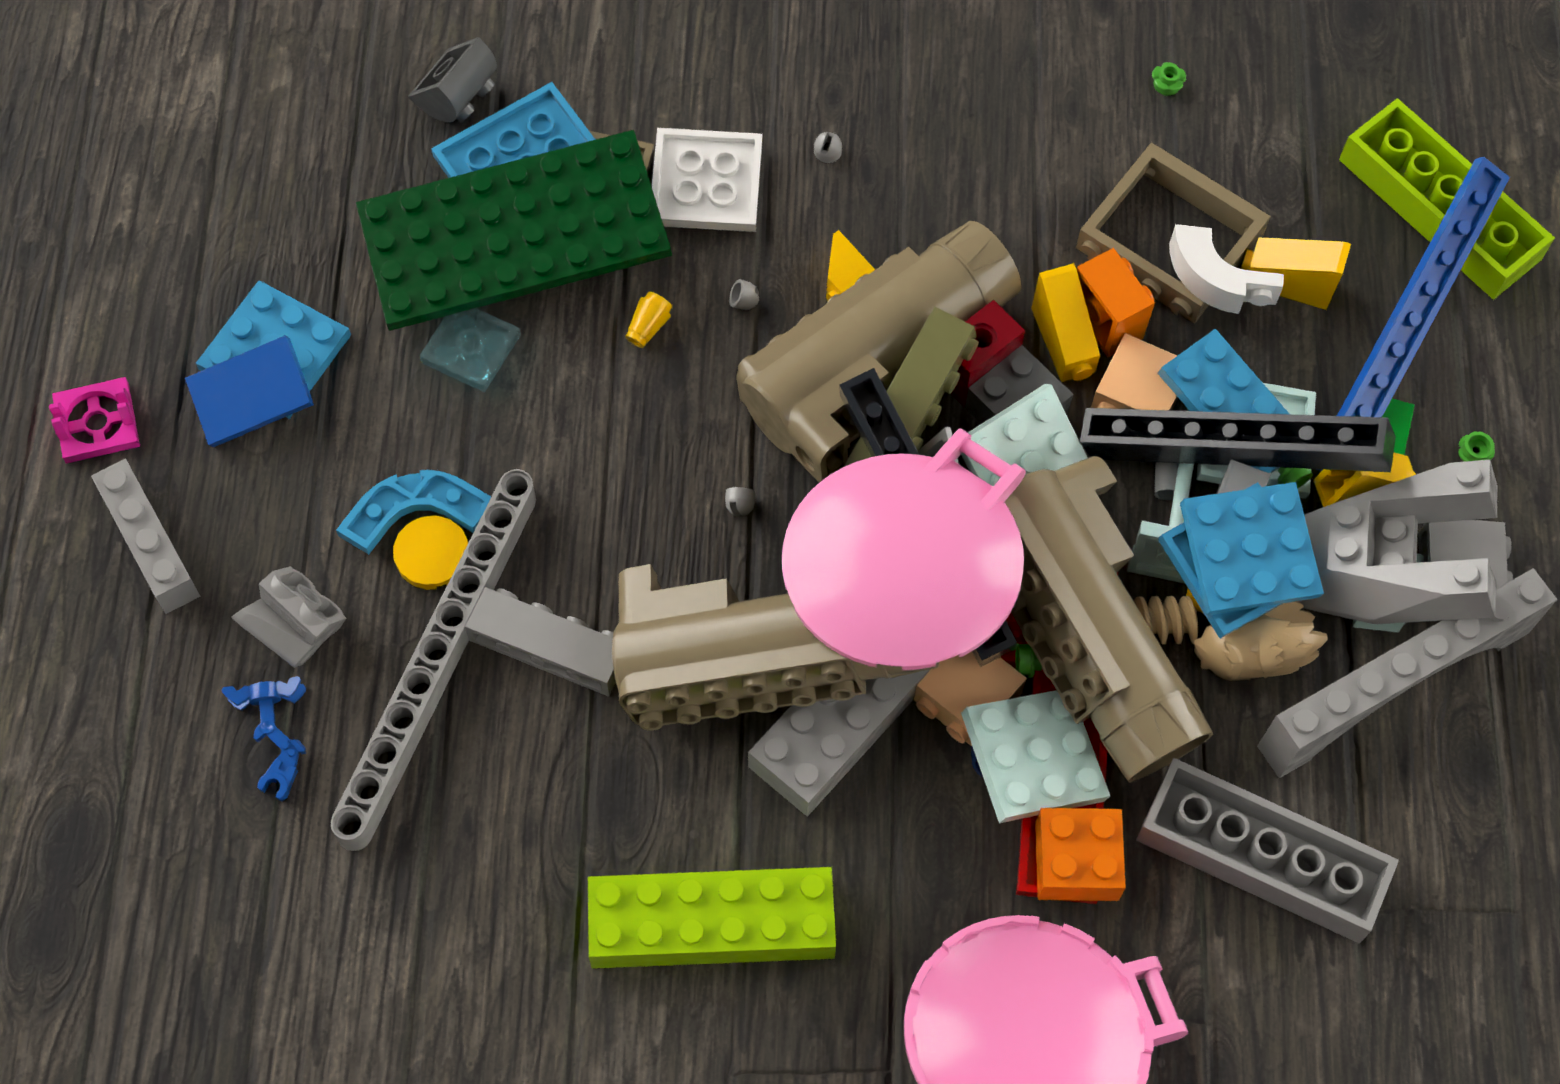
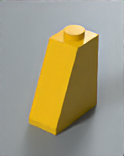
M1258 238L1254 251L1247 249L1241 269L1284 274L1283 289L1280 293L1281 297L1326 310L1342 277L1351 244L1341 241Z
M1073 263L1039 273L1031 309L1061 382L1070 379L1074 381L1084 380L1096 372L1100 353L1077 269Z
M1394 452L1391 472L1323 469L1314 479V483L1322 505L1325 507L1416 474L1413 471L1408 456Z

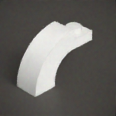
M1175 224L1169 243L1171 261L1177 276L1193 295L1212 307L1239 314L1243 302H1251L1257 306L1276 305L1283 289L1284 274L1236 268L1225 262L1216 252L1212 243V228Z

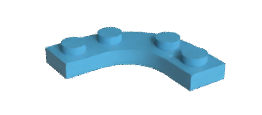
M420 470V473L397 477L396 474L379 482L366 492L336 531L339 537L368 555L399 518L414 511H433L439 513L474 533L491 496L468 482L441 471Z

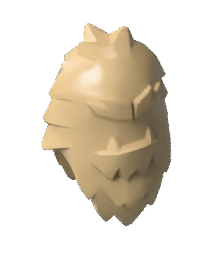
M1295 601L1283 603L1221 639L1212 625L1207 626L1202 637L1194 641L1196 647L1194 652L1201 660L1202 669H1210L1216 676L1222 679L1232 681L1250 680L1251 678L1259 677L1267 678L1291 674L1298 671L1299 667L1314 661L1319 656L1317 649L1328 640L1327 634L1312 630L1314 628L1312 622L1315 616L1309 611L1301 610L1304 605Z

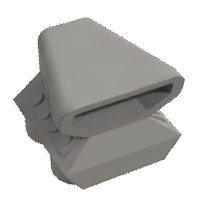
M291 566L272 571L259 583L261 599L231 616L236 623L294 668L303 665L309 660L324 641L340 629L346 620L341 609L333 601L321 595L305 575Z

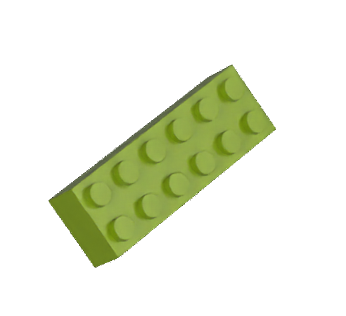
M1398 98L1348 137L1339 158L1348 169L1429 242H1431L1472 166L1465 157ZM1502 192L1461 271L1494 300L1543 259L1555 237Z
M832 867L588 877V939L591 968L834 959L836 936Z

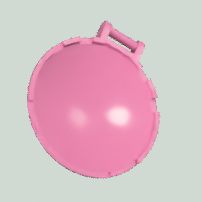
M960 428L934 457L918 454H887L854 462L832 473L818 483L799 504L790 520L783 542V579L785 589L795 607L797 616L805 627L828 648L848 659L871 667H877V664L899 666L902 667V670H918L935 667L937 662L957 655L963 657L987 641L1007 619L1016 603L1021 588L1024 569L1023 544L1015 519L1004 502L1021 483L1026 470L1015 463L1010 465L972 441L971 435ZM963 453L1001 478L994 486H991L956 463L955 460Z
M1023 915L987 919L972 924L946 939L928 961L924 962L917 973L909 993L904 1016L905 1048L910 1068L917 1084H1146L1149 1077L1153 1047L1179 1040L1188 1034V1030L1184 1020L1178 1019L1160 975L1162 967L1157 956H1150L1123 964L1116 956L1111 957L1104 949L1094 943L1095 938L1065 923L1063 926L1050 922L1039 921V917ZM1145 979L1163 1024L1155 1026L1137 980Z

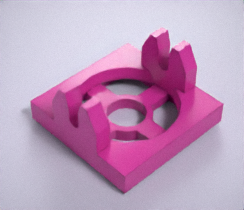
M126 377L52 393L54 404H50L49 409L54 418L51 419V422L60 440L62 458L66 464L140 447L131 393ZM106 396L114 399L118 403V410L108 412L106 409L101 408L99 397ZM87 400L88 411L84 413L82 419L68 422L73 408L80 401ZM102 414L107 417V423L102 429L91 430L87 427V422L93 415ZM122 423L119 431L106 440L105 434L110 431L112 425ZM85 431L88 435L93 436L94 443L80 442L71 434Z

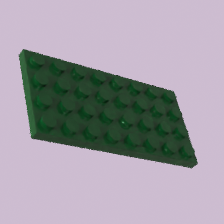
M634 130L356 202L389 331L672 256L671 247Z

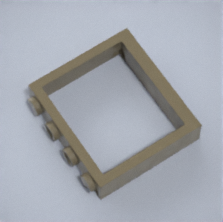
M1151 142L1080 229L1076 249L1088 256L1087 259L1091 260L1114 248L1121 258L1124 257L1129 261L1133 268L1134 276L1141 285H1145L1150 289L1154 299L1168 306L1175 315L1180 314L1195 324L1209 305L1193 295L1182 282L1099 231L1100 228L1143 175L1242 235L1224 258L1225 262L1236 268L1243 262L1247 249L1252 250L1258 238H1262L1271 216Z

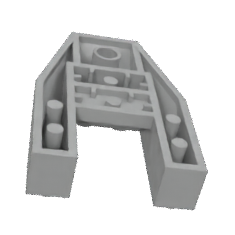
M1490 459L1448 463L1305 514L1324 594L1319 598L1298 602L1303 604L1305 609L1371 624L1495 617L1496 582L1488 558L1416 563L1418 524L1497 518L1498 485Z

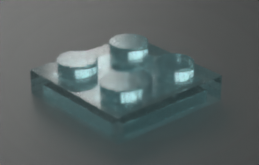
M477 308L445 316L420 354L421 363L485 393L521 336L520 328Z

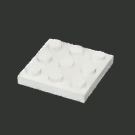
M657 128L652 190L664 227L756 232L762 134Z

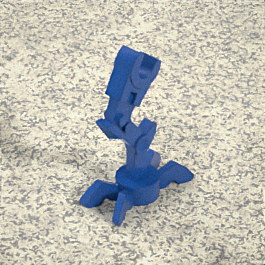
M299 676L289 678L287 684L282 681H265L244 686L238 691L233 686L223 687L222 693L238 710L243 711L250 704L260 706L261 723L254 731V739L256 742H259L267 736L281 749V753L260 778L257 788L265 793L271 783H280V789L275 797L283 802L287 799L298 773L296 766L299 754H306V748L299 740H290L276 727L274 704L281 701V698L295 704L306 692L305 685L300 684L301 679Z

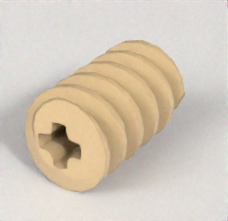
M1152 596L1148 605L1143 597H1136L1134 599V603L1152 633L1158 634L1161 644H1166L1169 633H1173L1176 644H1181L1184 633H1188L1191 644H1194V641L1198 638V617L1196 607H1194L1189 596H1182L1178 604L1174 596H1167L1163 605L1158 596Z

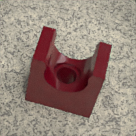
M994 299L965 321L975 327V340L979 341L983 348L977 347L972 358L969 361L963 359L957 370L960 373V378L950 394L963 407H965L968 388L1023 343L1025 330Z

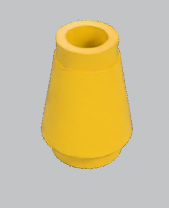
M647 292L645 297H640L625 338L633 345L644 348L646 343L671 317L669 313L672 309L671 303L653 292Z

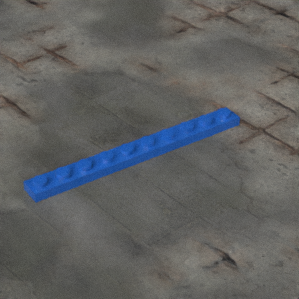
M1485 157L1474 160L1337 416H1383L1510 179L1507 174Z

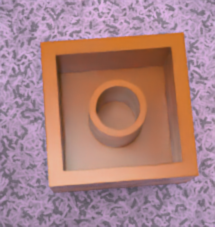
M1112 248L1077 266L1076 269L1096 342L1107 358L1115 354L1125 333L1140 340L1144 339L1155 302L1150 289L1145 285H1141L1134 276L1133 268L1129 261L1124 257L1121 258L1117 251Z
M1040 808L1035 821L1038 900L1119 901L1126 888L1122 809Z

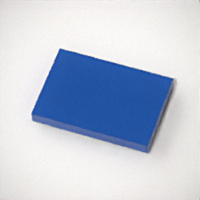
M286 335L185 378L208 445L211 447L221 445L314 405L290 338Z

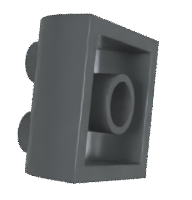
M480 37L448 48L408 98L422 111L437 120L453 122L457 119L459 122H462L475 109L470 103L474 96L477 94L481 98L493 88L495 83L490 77L497 69L496 59Z

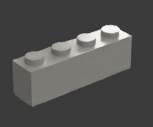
M126 458L91 475L165 614L200 597Z
M487 587L484 588L465 626L469 641L610 696L616 683L612 661L613 632L603 630L600 633L588 628V625L578 618L568 616L565 619L553 614L552 610L543 604L533 602L530 605L519 601L516 595L505 589L494 591Z

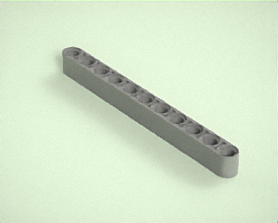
M510 470L501 477L332 815L331 829L340 845L346 850H361L371 841L469 641L465 626L484 588L487 587L494 590L536 503V496L532 478L524 470ZM520 488L526 490V492L520 496L510 495L511 491ZM501 520L511 522L505 528L494 527L495 523ZM484 552L495 554L493 558L486 561L477 559ZM475 584L479 586L473 593L461 592L467 585ZM452 617L463 619L457 626L449 627L445 625L447 620ZM436 650L446 651L445 656L440 660H430L428 658ZM425 683L430 685L429 689L423 694L412 693V689L418 684ZM404 717L413 719L411 725L407 728H395V724L399 719ZM385 752L396 753L395 758L389 763L381 764L377 762L380 755ZM370 786L379 788L378 793L371 799L360 798L361 792L365 788ZM354 821L361 823V827L356 833L352 835L342 833L343 828L348 823Z

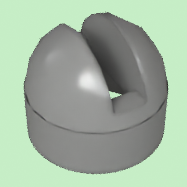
M826 131L819 134L816 138L814 154L819 161L832 163L840 158L842 142L837 134ZM826 142H830L828 151L823 150Z
M738 279L730 292V306L740 310L754 308L759 301V291L751 282Z
M741 487L726 489V508L734 516L748 515L753 510L756 492L752 489Z

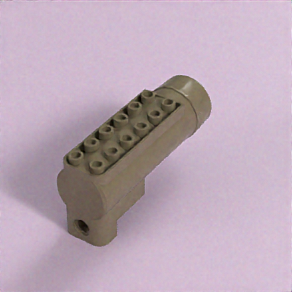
M968 221L940 238L919 256L910 247H907L899 254L891 255L882 266L870 274L861 276L852 287L842 294H836L831 297L822 308L813 314H808L801 318L798 324L786 333L775 336L766 347L756 354L745 357L738 365L736 375L740 401L747 407L752 418L766 437L783 452L792 454L820 483L826 477L844 467L848 460L847 449L850 447V443L861 436L840 397L839 384L874 368L887 391L934 306L966 321L993 299L1001 307L1017 296L1021 290L1020 275L1011 255L1002 242L988 228L975 221Z
M1092 456L1055 471L1042 469L1025 475L1018 487L1004 502L1013 515L1019 529L1024 553L1021 588L1011 614L1020 627L1025 641L1031 646L1040 661L1045 675L1050 678L1060 695L1065 709L1070 712L1076 724L1091 718L1101 737V742L1127 781L1134 782L1171 764L1173 758L1179 759L1208 740L1213 735V732L1192 692L1186 687L1117 575V572L1134 557V554L1098 495L1106 493L1117 480L1103 459Z
M651 564L627 568L621 571L618 576L619 623L614 630L612 638L614 675L619 691L620 705L630 719L644 730H657L663 725L676 723L695 724L701 719L714 717L729 719L736 717L740 713L753 711L768 713L776 710L778 707L791 705L806 707L823 700L835 699L845 701L852 699L855 695L866 694V679L894 678L935 669L939 666V662H937L935 667L902 670V667L877 664V667H871L848 659L828 648L805 627L797 616L788 593L739 601L727 578L662 589L658 583V575Z

